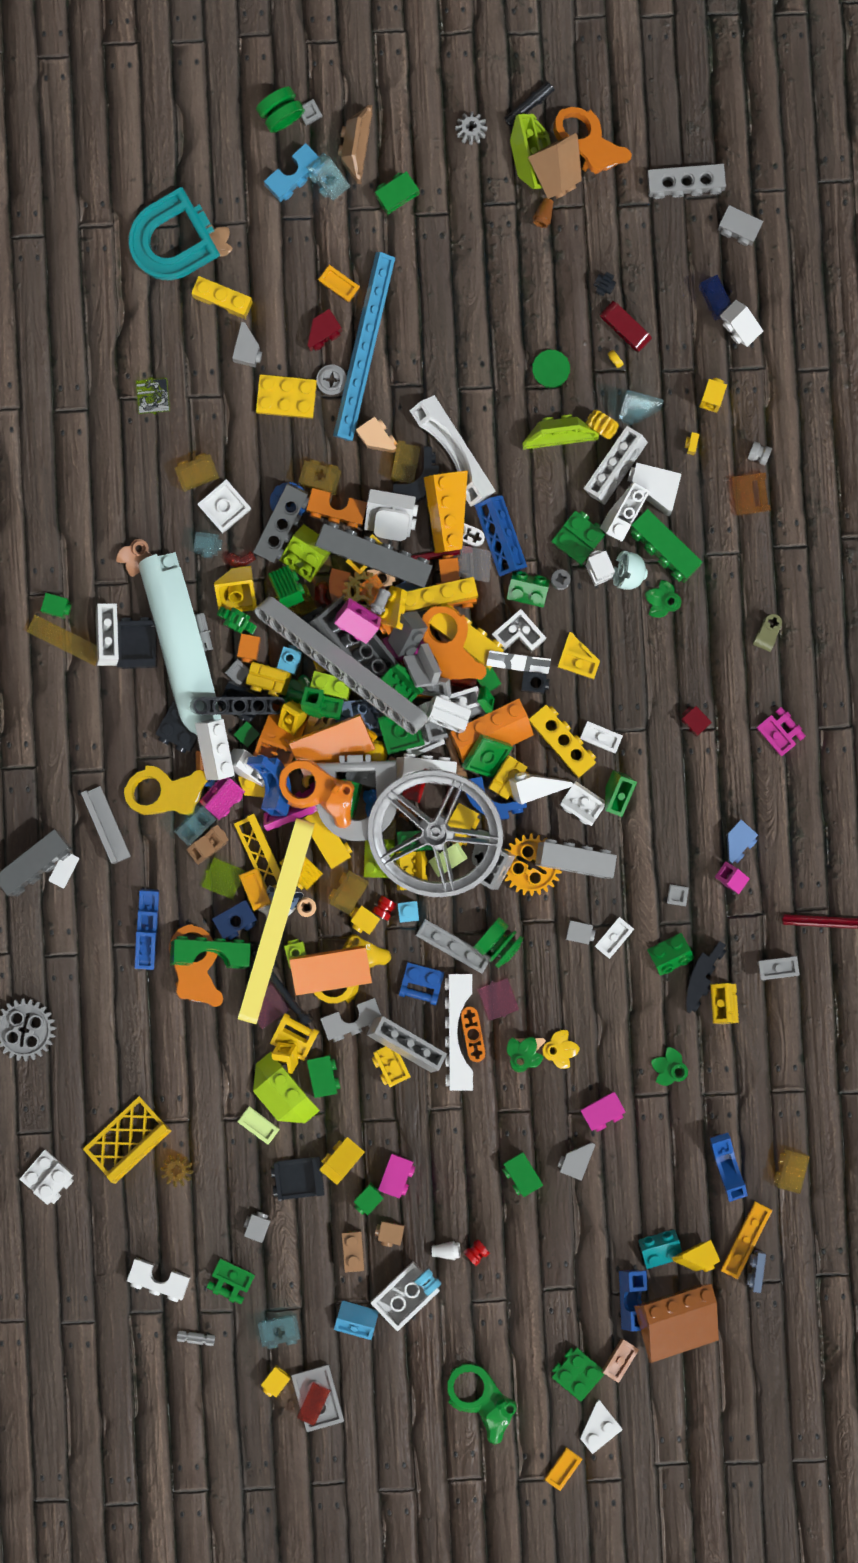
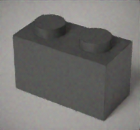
M417 611L401 614L400 623L403 624L402 630L393 628L387 640L398 657L414 655L428 628Z

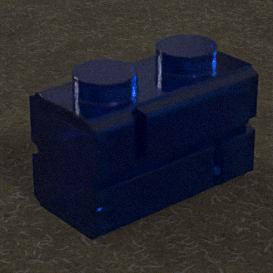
M718 275L702 281L699 284V289L716 321L721 319L720 315L731 305V302Z

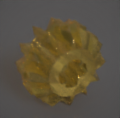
M177 1154L176 1161L174 1156L170 1155L171 1163L168 1160L163 1161L168 1167L160 1168L161 1171H167V1173L161 1176L162 1178L169 1177L166 1184H170L174 1180L173 1187H177L178 1180L181 1186H184L183 1178L190 1181L191 1178L186 1174H193L194 1172L193 1170H187L188 1167L193 1165L192 1163L185 1164L188 1157H184L180 1161L181 1154ZM176 1165L182 1169L178 1176L174 1175L175 1172H172Z

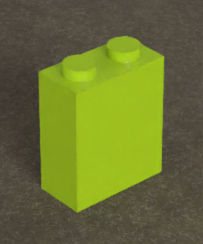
M317 671L313 673L310 688L324 690L325 696L343 699L344 702L349 701L351 688L333 675Z

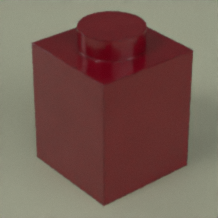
M697 706L693 709L689 707L682 713L684 718L681 721L696 737L712 723Z

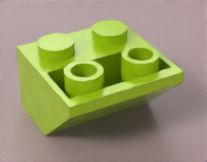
M303 524L291 538L279 561L289 565L290 569L295 570L296 573L311 582L331 552L315 547L319 534Z

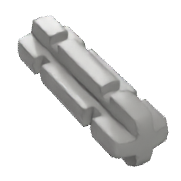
M178 1331L177 1341H187V1343L200 1345L204 1343L207 1346H213L215 1336Z

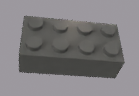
M54 829L0 872V887L7 896L18 897L26 890L25 886L28 884L33 885L41 879L39 875L56 867L55 863L58 860L64 861L68 858L73 848L62 834Z

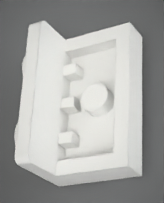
M575 781L560 805L567 813L577 816L582 823L592 826L605 807V801Z

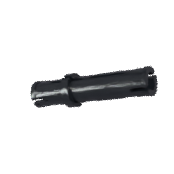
M546 81L535 92L532 91L524 102L505 116L504 120L510 127H513L518 114H527L537 105H541L542 101L554 92L555 89Z

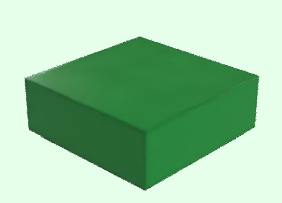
M483 686L479 688L477 701L486 714L490 713L493 710L495 698L488 688Z
M247 721L234 734L247 748L261 735Z

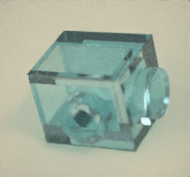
M196 532L194 552L202 554L201 557L213 558V555L218 556V551H222L223 540H220L219 534Z

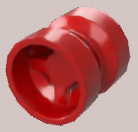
M381 895L378 905L374 906L372 912L388 921L391 917V911L395 910L397 904Z
M477 1239L473 1242L471 1248H467L464 1251V1254L477 1266L483 1257H487L490 1252Z

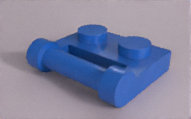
M407 963L399 996L431 1002V1005L436 1006L445 972ZM408 983L434 989L433 995L408 989L407 985Z

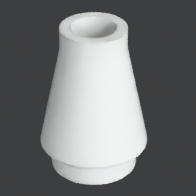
M451 1241L432 1245V1257L451 1260L460 1258V1243Z

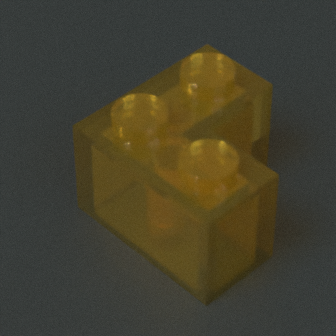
M348 871L347 874L345 872L342 874L339 883H341L340 887L337 890L333 889L328 899L331 900L329 904L351 915L369 882Z

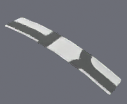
M489 651L487 666L548 674L551 659L497 651Z

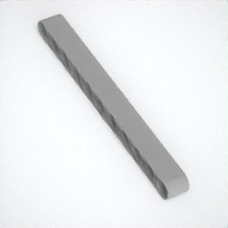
M269 596L255 608V614L260 620L408 733L415 734L428 722L427 715L420 708L275 598Z

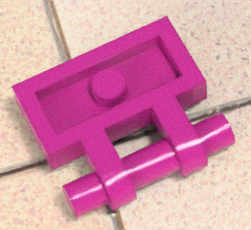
M780 707L776 711L780 717L777 721L771 715L757 729L782 757L796 745L792 737L796 735L801 741L806 735L801 731V726H797L790 718L789 712H785ZM783 722L791 729L788 734L781 727Z

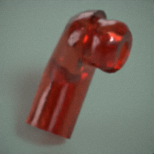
M252 552L243 557L235 555V553H229L226 557L228 564L237 568L245 567L256 560Z
M324 581L317 583L315 586V600L320 605L326 603L328 606L331 602L326 598L328 584Z

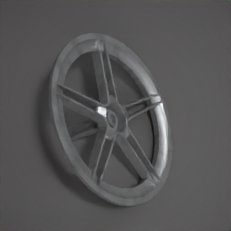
M422 770L398 778L379 795L373 805L368 821V841L378 866L397 885L423 896L447 897L461 894L474 888L491 873L502 850L503 828L497 808L490 797L477 784L453 772ZM436 782L451 785L438 812H436L435 818L432 819L400 793L422 783ZM457 787L458 789L448 813H444L443 809L453 788ZM461 790L469 794L479 804L486 816L489 832L448 826V820ZM396 797L422 819L419 821L394 798ZM390 803H392L422 831L387 851L383 840L382 824L384 814ZM455 833L489 838V840L457 837ZM417 839L419 840V844L414 845L392 857L390 856V854L398 851L399 849L407 846L408 844L416 841ZM447 841L488 845L485 856L472 871L460 878H453L446 846ZM425 845H430L434 850L442 882L417 878L399 867L395 860ZM440 850H443L450 881H446L438 852Z

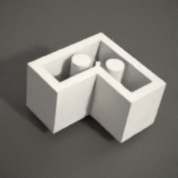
M521 609L492 634V638L503 645L502 649L504 651L518 638L530 652H533L546 640L543 633Z

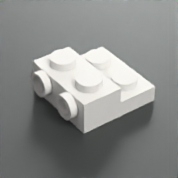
M45 1149L20 1180L36 1196L49 1205L51 1202L54 1204L61 1197L59 1192L63 1188L67 1189L73 1183L72 1177L75 1174Z

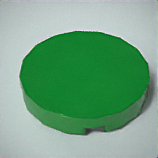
M546 350L535 358L532 365V373L540 385L546 388H556L567 380L570 374V364L563 353L557 350Z

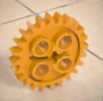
M530 834L529 839L522 835V841L515 838V845L509 843L511 850L505 849L514 854L515 858L507 872L508 877L504 881L510 880L511 884L509 887L517 886L515 892L517 893L522 889L523 895L527 891H530L531 896H533L534 891L541 895V889L548 892L547 885L554 887L552 880L559 881L555 875L562 872L557 869L537 866L547 872L543 874L534 868L531 870L527 869L528 865L516 859V856H520L528 862L532 860L536 862L538 843L545 842V839L540 841V835L533 839L532 834ZM524 847L532 848L533 855L531 857L523 855L522 850ZM516 863L522 864L524 867L523 873L516 874L513 871V866ZM532 873L540 875L539 883L534 884L530 881Z

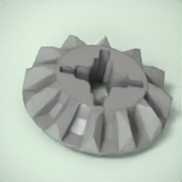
M327 365L320 369L316 380L319 389L323 393L335 395L344 390L347 377L341 367ZM333 372L334 379H337V382H334L332 388H330L329 382L323 379H329Z

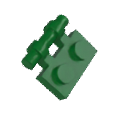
M220 1258L212 1277L219 1280L217 1284L209 1281L207 1289L212 1290L215 1295L220 1294L228 1298V1301L232 1303L235 1301L242 1304L244 1297L238 1295L239 1290L248 1292L255 1274ZM225 1282L233 1286V1291L223 1288V1283Z

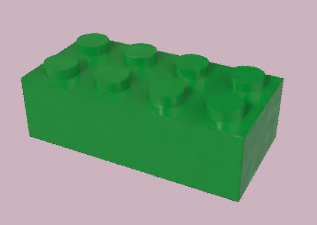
M649 509L631 525L629 530L631 532L630 536L636 542L641 541L645 545L644 549L651 556L654 554L659 559L658 563L666 569L668 567L673 572L671 575L678 582L682 581L685 583L703 563Z

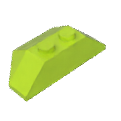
M518 114L510 138L517 175L532 189H543L528 157L551 144L549 134L542 124L536 120L534 114Z
M572 415L561 416V419L556 420L553 417H547L538 422L523 442L522 449L598 440L599 434L581 419L572 417Z
M272 1052L256 1063L253 1092L277 1121L306 1123L320 1111L279 1061L272 1060Z

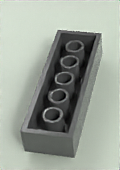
M332 522L322 525L315 543V547L421 588L425 587L432 569V565H429L430 561L418 557L416 560L411 558V553L400 550L398 553L393 551V546L382 543L380 546L375 544V539L364 536L362 539L357 537V532L350 529L345 531L339 530V525Z
M344 595L333 600L309 621L315 630L379 678L389 667L399 664L376 634L365 644L334 624L337 612L348 600Z

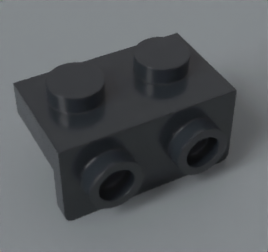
M231 680L227 683L222 697H264ZM219 700L218 706L222 709L223 703ZM239 700L234 703L236 711L242 708V703ZM258 700L253 703V708L256 711L259 710L261 705ZM256 714L238 715L244 721H252Z

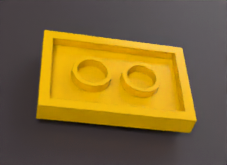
M260 375L256 413L313 419L317 380Z

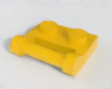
M285 1013L270 1044L274 1046L278 1042L295 1044L297 1046L298 1059L304 1061L319 1031L306 1027L291 1019L290 1015ZM285 1025L309 1036V1039L307 1040L284 1028Z

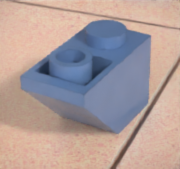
M739 820L727 833V853L730 864L734 861L738 863L744 857L742 852L747 847L751 849L757 842L755 838L758 834L742 820Z

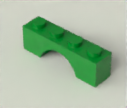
M178 936L171 941L170 965L189 966L193 964L199 953L213 952L222 958L226 968L246 969L250 967V944L245 943L244 940H233L232 943L226 942V939L207 941V938L198 937L195 940H188V937Z

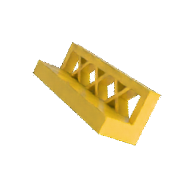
M252 814L234 825L254 869L257 868L267 890L265 883L267 874L273 875L278 882L281 870L256 815ZM250 822L252 827L250 836L243 834L239 826ZM244 836L249 838L248 842H246ZM251 839L259 842L260 849L258 853L250 851L249 844ZM259 856L266 858L268 862L266 871L257 866ZM260 871L265 873L264 877H262Z

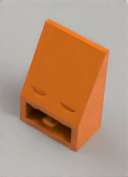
M273 703L272 708L277 711L280 705ZM269 714L253 756L264 755L268 758H278L286 767L295 759L289 741L303 736L309 716L307 715L306 721L293 736L278 727L280 714Z

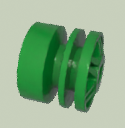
M500 917L473 947L482 955L491 951L490 962L497 956L500 960L495 964V967L498 969L514 956L524 940L521 935L515 942L512 940L513 936L517 933L516 931L511 932L507 936L505 932L509 925Z

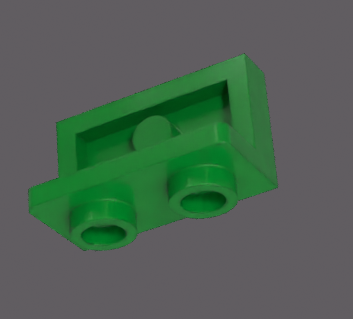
M523 571L513 572L507 599L544 608L550 580L540 575H528Z
M399 664L389 667L380 678L410 702L424 691L421 687H415L407 670Z
M682 933L647 949L660 976L672 972L673 969L681 965H687L694 959L692 951Z

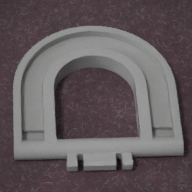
M371 754L365 755L366 761H363V755H347V762H345V755H340V762L315 763L334 778H336V772L375 771L377 798L387 786L397 780L396 760L371 761ZM390 803L384 814L382 832L390 825L396 814L397 808L392 803ZM320 804L317 805L322 822L333 834L351 841L368 840L369 817L361 820L351 819V824L347 828H339L335 825L332 816Z

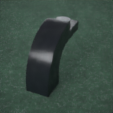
M424 447V469L419 479L410 484H393V493L416 497L415 503L426 497L424 477L439 474V466H432V463H436V452H432V447Z

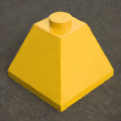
M251 566L232 568L214 582L218 609L224 607L231 611L234 607L244 612L255 610L257 607Z

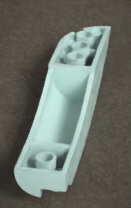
M176 552L162 556L155 554L143 559L138 567L152 612L180 719L191 733L197 735L195 723L210 719H221V715L194 714L190 709V702L194 698L216 697ZM201 700L196 704L198 711L204 709V703ZM216 702L215 708L219 711L218 703Z

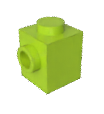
M299 939L288 941V945L284 946L290 969L289 958L307 955L304 942H299Z

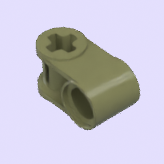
M770 614L765 617L755 636L753 645L771 652L782 626L780 616ZM774 618L777 626L771 628L768 620Z

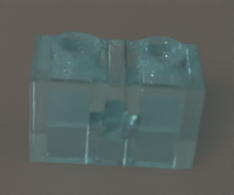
M324 153L306 167L310 172L308 174L309 178L314 184L318 183L320 186L318 190L324 198L328 197L331 200H335L350 187L332 159Z
M200 805L174 832L189 846L216 819L203 805Z
M297 1314L258 1322L262 1347L267 1346V1349L279 1347L278 1344L285 1342L286 1345L298 1343L297 1340L301 1339ZM278 1328H280L281 1331H285L282 1337H279V1334H275Z

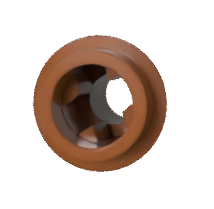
M543 198L533 216V223L536 226L547 228L551 224L553 200Z

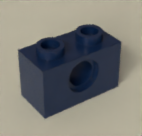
M247 900L212 919L222 938H228L229 940L239 935L238 931L242 929L247 931L256 926L254 922L258 921ZM234 916L241 918V924L238 927H234L231 924V919Z

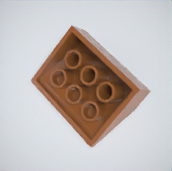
M699 1284L634 1306L650 1363L719 1340L717 1302L712 1284Z

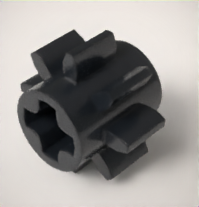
M607 271L605 275L600 273L593 285L597 288L596 293L603 297L605 293L610 295L617 283L613 280L614 275Z

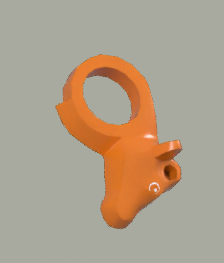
M569 107L559 111L553 123V131L558 141L569 136L563 128V120L566 118H577L588 129V136L578 139L579 154L585 158L582 170L586 172L590 169L591 172L597 174L601 171L609 170L618 164L627 163L631 159L632 154L626 147H619L602 138L600 121L591 109L586 111L578 107Z
M434 606L430 608L422 617L428 627L423 640L425 644H429L441 670L440 677L450 680L483 679L486 675L485 664L475 660L463 647L468 633V623L465 616L450 606ZM438 613H446L455 619L457 634L453 640L442 642L432 635L430 622L433 616Z
M304 759L290 762L282 770L279 787L282 795L288 800L287 804L301 809L320 804L332 816L337 827L347 828L351 824V806L354 792L352 782L336 779L317 764ZM298 768L306 769L314 775L316 787L310 796L301 798L294 796L289 791L287 778L292 770Z
M193 924L186 925L178 929L171 937L169 953L171 941L178 936L193 933L199 937L207 938V941H213V939L203 928L193 926ZM205 952L204 957L200 961L193 962L189 966L173 965L178 976L176 994L179 999L206 1003L212 1007L222 1004L223 995L215 988L208 975V970L213 965L217 954Z

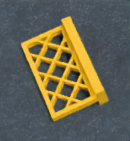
M139 1096L88 1143L83 1150L103 1171L109 1181L116 1184L172 1130L165 1125ZM138 1103H141L144 1107V1116L134 1115V1107ZM122 1118H130V1129H120V1120ZM133 1118H144L143 1129H133ZM147 1118H154L159 1125L153 1130L146 1129ZM116 1131V1141L105 1142L106 1133ZM119 1131H129V1143L119 1142ZM133 1132H143V1138L139 1143H132ZM95 1144H102L101 1155H94L89 1149ZM105 1144L115 1145V1156H105ZM119 1145H129L127 1155L118 1156ZM104 1158H114V1167L109 1171L104 1167Z

